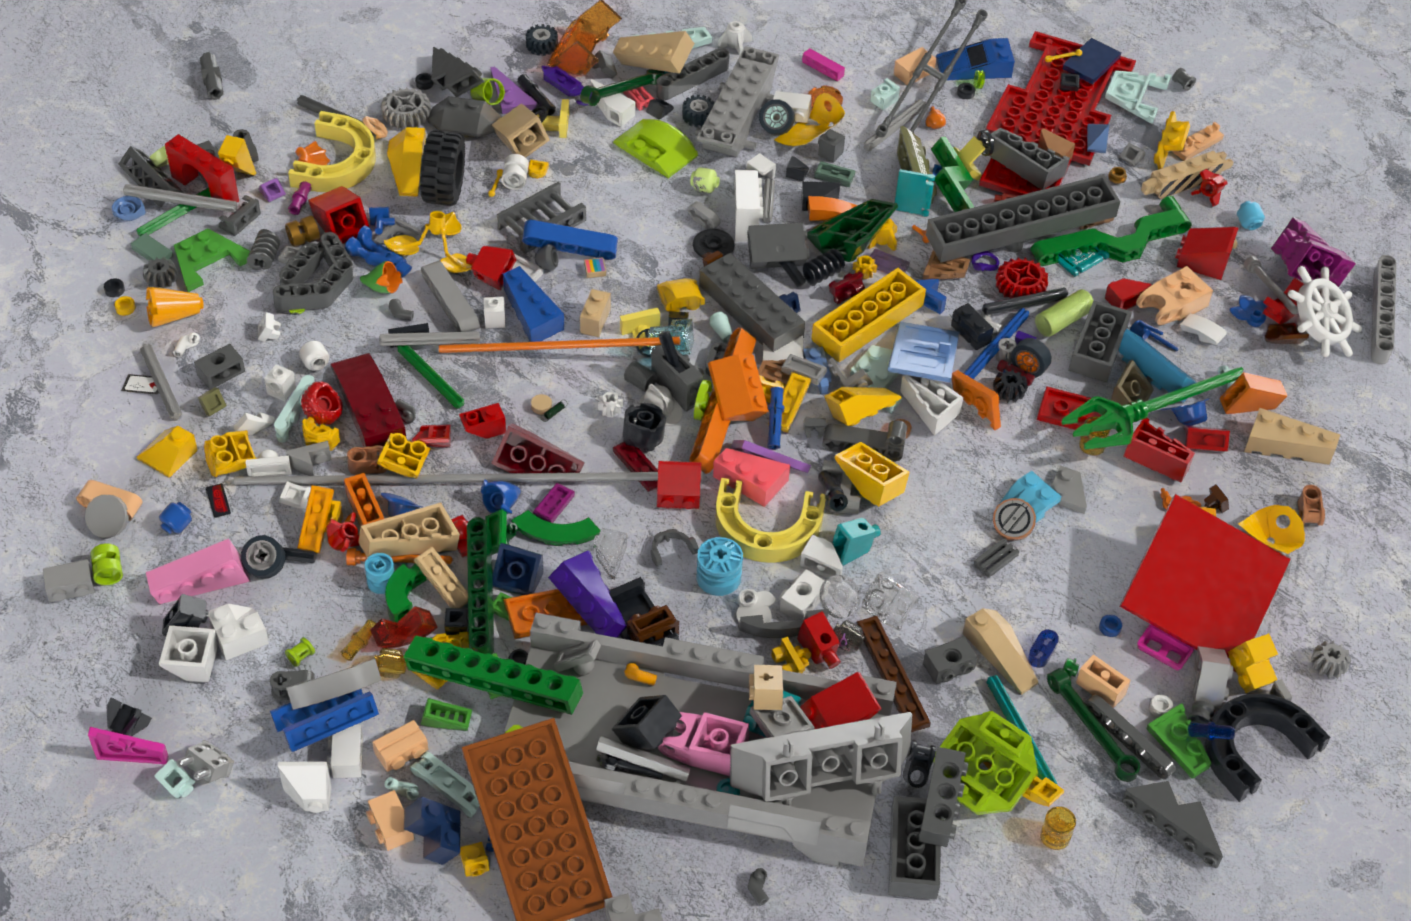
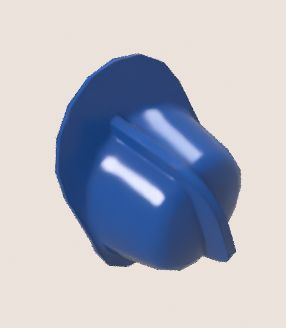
M1210 398L1189 405L1162 408L1160 410L1171 409L1180 423L1193 426L1207 420L1205 401Z
M381 493V496L388 500V515L390 517L417 510L420 507L423 508V506H419L404 497L391 493Z

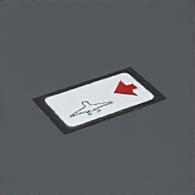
M128 374L121 391L159 393L152 376Z

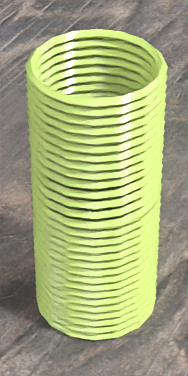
M1080 289L1037 314L1035 317L1037 329L1047 337L1056 334L1089 313L1094 301L1092 296L1086 290Z

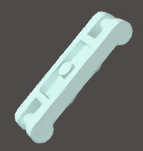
M306 375L301 379L274 423L276 437L279 442H286L289 439L288 432L299 419V414L302 411V395L309 385L315 382L314 377L311 375Z
M426 751L418 763L415 762L410 766V771L416 777H420L461 808L468 817H472L477 812L476 809L479 807L473 785L433 754ZM427 766H432L429 770L425 769ZM469 795L473 798L471 802L466 800Z

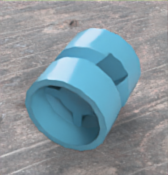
M375 553L365 561L367 585L372 592L384 594L388 580L394 573V564L389 555Z

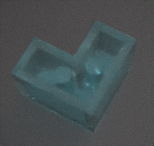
M692 319L672 320L670 326L650 327L648 338L659 337L661 332L669 331L672 337H680V345H675V349L682 355L691 354L694 344ZM649 346L650 356H652V350L656 346Z

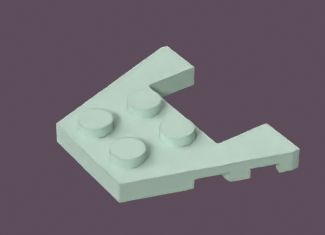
M1115 71L1105 98L1153 124L1158 108L1142 104L1141 101L1148 85L1167 90L1172 75L1165 74L1164 77L1156 76V73H1149L1148 76L1139 75L1138 72Z
M872 345L851 368L850 375L852 376L863 368L873 382L868 387L887 389L899 375V373L888 372L887 370L892 349ZM902 399L896 401L895 405L886 408V410L892 414Z

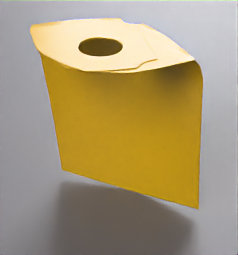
M822 93L816 98L809 116L810 119H813L820 125H805L807 123L798 122L787 133L778 136L774 140L788 146L805 145L836 126L843 119L845 111L836 98L829 93ZM826 100L832 105L830 112L824 106Z
M1271 505L1256 511L1238 523L1254 538L1287 554L1302 547L1305 542L1303 521L1296 511L1289 506ZM1286 515L1289 517L1290 524L1287 528H1279L1277 526L1276 519L1278 516ZM1273 538L1275 540V543L1273 544L1267 539Z

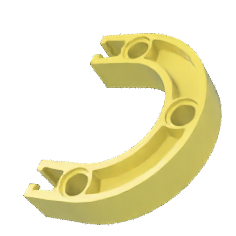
M320 111V120L316 119L314 123L316 137L344 142L350 145L354 152L346 160L333 165H317L295 160L293 163L294 169H290L288 172L290 187L299 188L300 183L306 181L311 184V191L328 192L340 186L348 189L362 182L372 172L376 162L374 137L368 127L359 120L345 115Z
M721 478L716 501V527L720 537L731 539L741 547L743 557L766 563L788 561L801 555L812 535L819 537L826 503L825 494H820L819 504L817 503L816 507L810 506L813 492L805 491L801 516L793 526L780 532H763L746 524L738 512L742 481L736 480V488L732 494L726 493L729 479Z

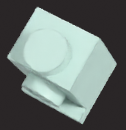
M886 78L884 83L871 91L870 101L882 110H885L898 101L900 87Z
M173 759L168 761L154 775L178 799L181 796H188L194 789L192 785L196 782L182 767L177 766L176 761ZM182 778V780L176 785L177 780Z

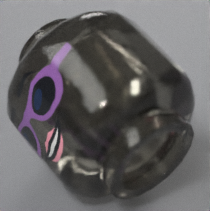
M849 620L843 621L842 624L837 623L833 629L840 642L839 648L848 653L854 650L858 651L866 637L863 635V628Z

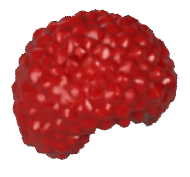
M313 382L302 395L301 407L307 419L309 416L314 418L315 424L330 425L342 415L343 402L340 396H337L338 393L327 382Z

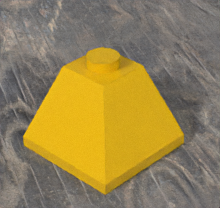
M178 425L166 429L137 456V459L170 478L198 451L194 434Z

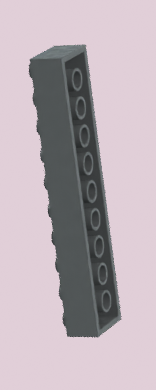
M1103 174L928 219L926 236L941 263L1114 218L1117 216L1121 201Z

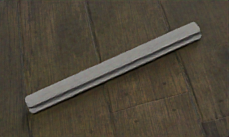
M125 184L123 188V193L126 196L232 213L237 210L236 201Z

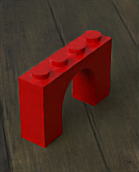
M177 134L165 143L171 177L186 186L199 176V171L209 186L212 198L239 202L232 166L180 134Z

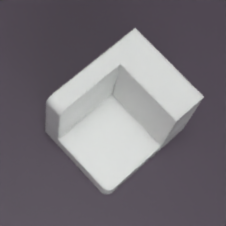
M759 153L747 162L746 170H756L758 175H766L772 179L775 178L776 164Z

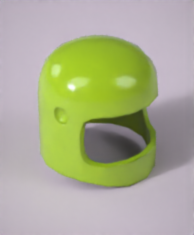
M482 78L484 83L470 90L471 98L473 100L485 101L489 105H497L504 98V86L497 79ZM489 81H494L499 86V97L493 103H489L493 93L492 85Z

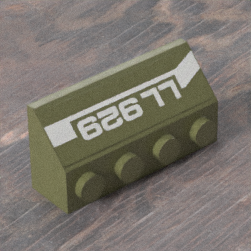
M900 126L897 157L901 170L933 174L929 171V159L925 157L926 149L925 146H922L920 138L905 126ZM936 185L933 187L931 204H933L934 196L937 195Z

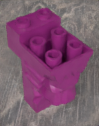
M1292 217L1271 247V250L1275 254L1280 255L1284 264L1287 265V274L1301 281L1303 280L1298 273L1300 266L1305 267L1312 280L1321 278V269L1327 267L1329 269V281L1339 287L1356 264L1344 251L1330 246L1306 222Z

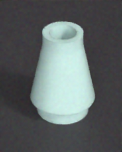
M716 312L709 318L710 326L722 338L723 342H728L732 334L728 316L723 312Z

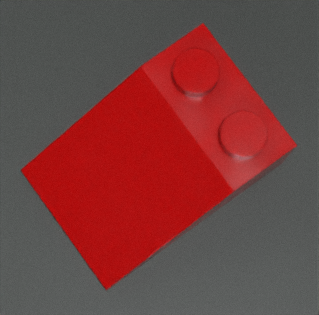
M856 672L815 694L800 706L801 710L815 727L814 729L869 720L881 710L880 705L860 672Z

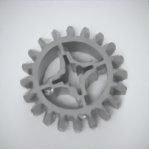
M406 87V89L399 88L398 91L392 90V93H387V96L383 98L381 103L383 119L391 127L396 126L397 129L401 127L404 129L406 127H420V124H425V121L428 120L431 112L429 98L421 90L416 91L415 88L408 89Z

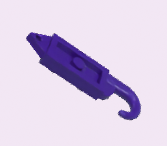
M541 66L543 80L568 97L581 94L585 86L580 81L557 66ZM576 101V103L579 105L588 106V104H585L582 101Z

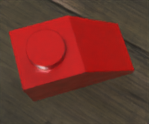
M1122 278L1108 284L1105 299L1111 306L1127 310L1137 305L1136 302L1139 296L1152 284Z

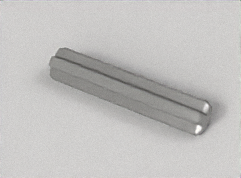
M773 178L765 180L762 218L764 223L772 222L775 180Z

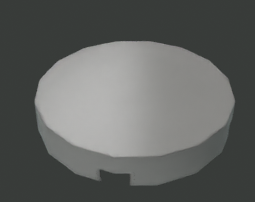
M115 495L95 497L88 504L85 511L87 527L94 535L99 537L111 538L119 535L128 523L129 515H127L128 509L126 504Z

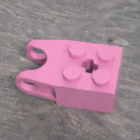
M680 712L682 717L679 720L684 724L676 722L677 726L674 729L682 735L664 737L662 744L658 746L659 751L665 756L689 766L730 776L731 745L749 741V724L705 712L703 715ZM664 745L670 746L674 749H668Z

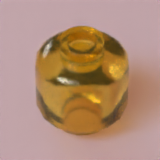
M382 648L379 651V655H374L373 659L375 658L380 677L398 679L401 674H405L406 663L401 650Z

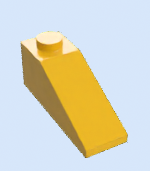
M226 135L218 151L220 160L232 166L237 172L255 176L256 170L245 139Z

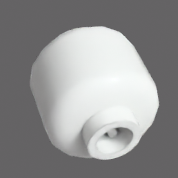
M309 341L300 349V359L309 370H321L329 362V354L324 345L319 341Z

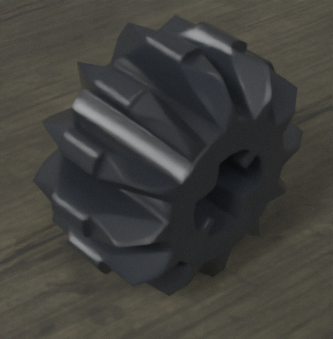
M1004 369L1002 373L998 372L993 381V389L998 393L999 400L1006 399L1007 403L1012 400L1016 403L1018 399H1023L1028 383L1026 377L1021 375V372L1015 373L1013 369L1008 372Z

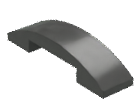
M829 610L806 611L805 617L802 620L764 623L763 615L740 617L738 628L742 632L763 638L795 637L799 634L803 620L823 611L827 618Z

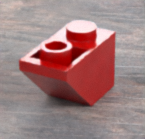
M499 403L459 414L463 427L468 433L489 439L503 435L506 432V419Z

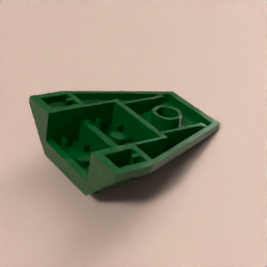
M870 199L817 225L807 232V238L822 254L830 249H837L846 262H852L866 250L898 208V204Z

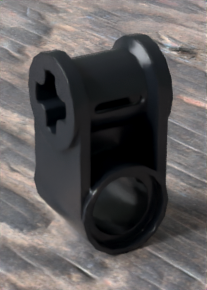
M915 740L911 741L910 754L906 759L903 778L912 787L921 788L927 783L931 765L936 754V746L931 745L929 747L917 744ZM919 770V779L911 781L912 772Z

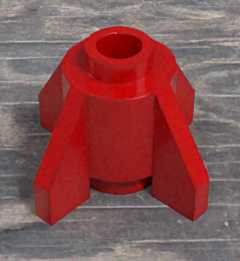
M1204 169L1200 171L1203 180L1201 187L1193 190L1191 195L1202 192L1203 195L1210 197L1212 207L1219 204L1221 191L1228 183L1221 175Z
M352 512L348 515L344 523H339L333 519L327 523L328 543L334 550L344 552L348 547L360 545V533L358 534V529L353 524L356 513Z

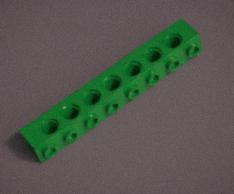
M415 636L403 656L406 666L410 671L570 715L573 714L583 695L580 679L574 676H565L552 670L536 668L530 664L524 665L511 659L495 657L489 653L483 654L470 648L457 647L448 642L442 643L429 637Z

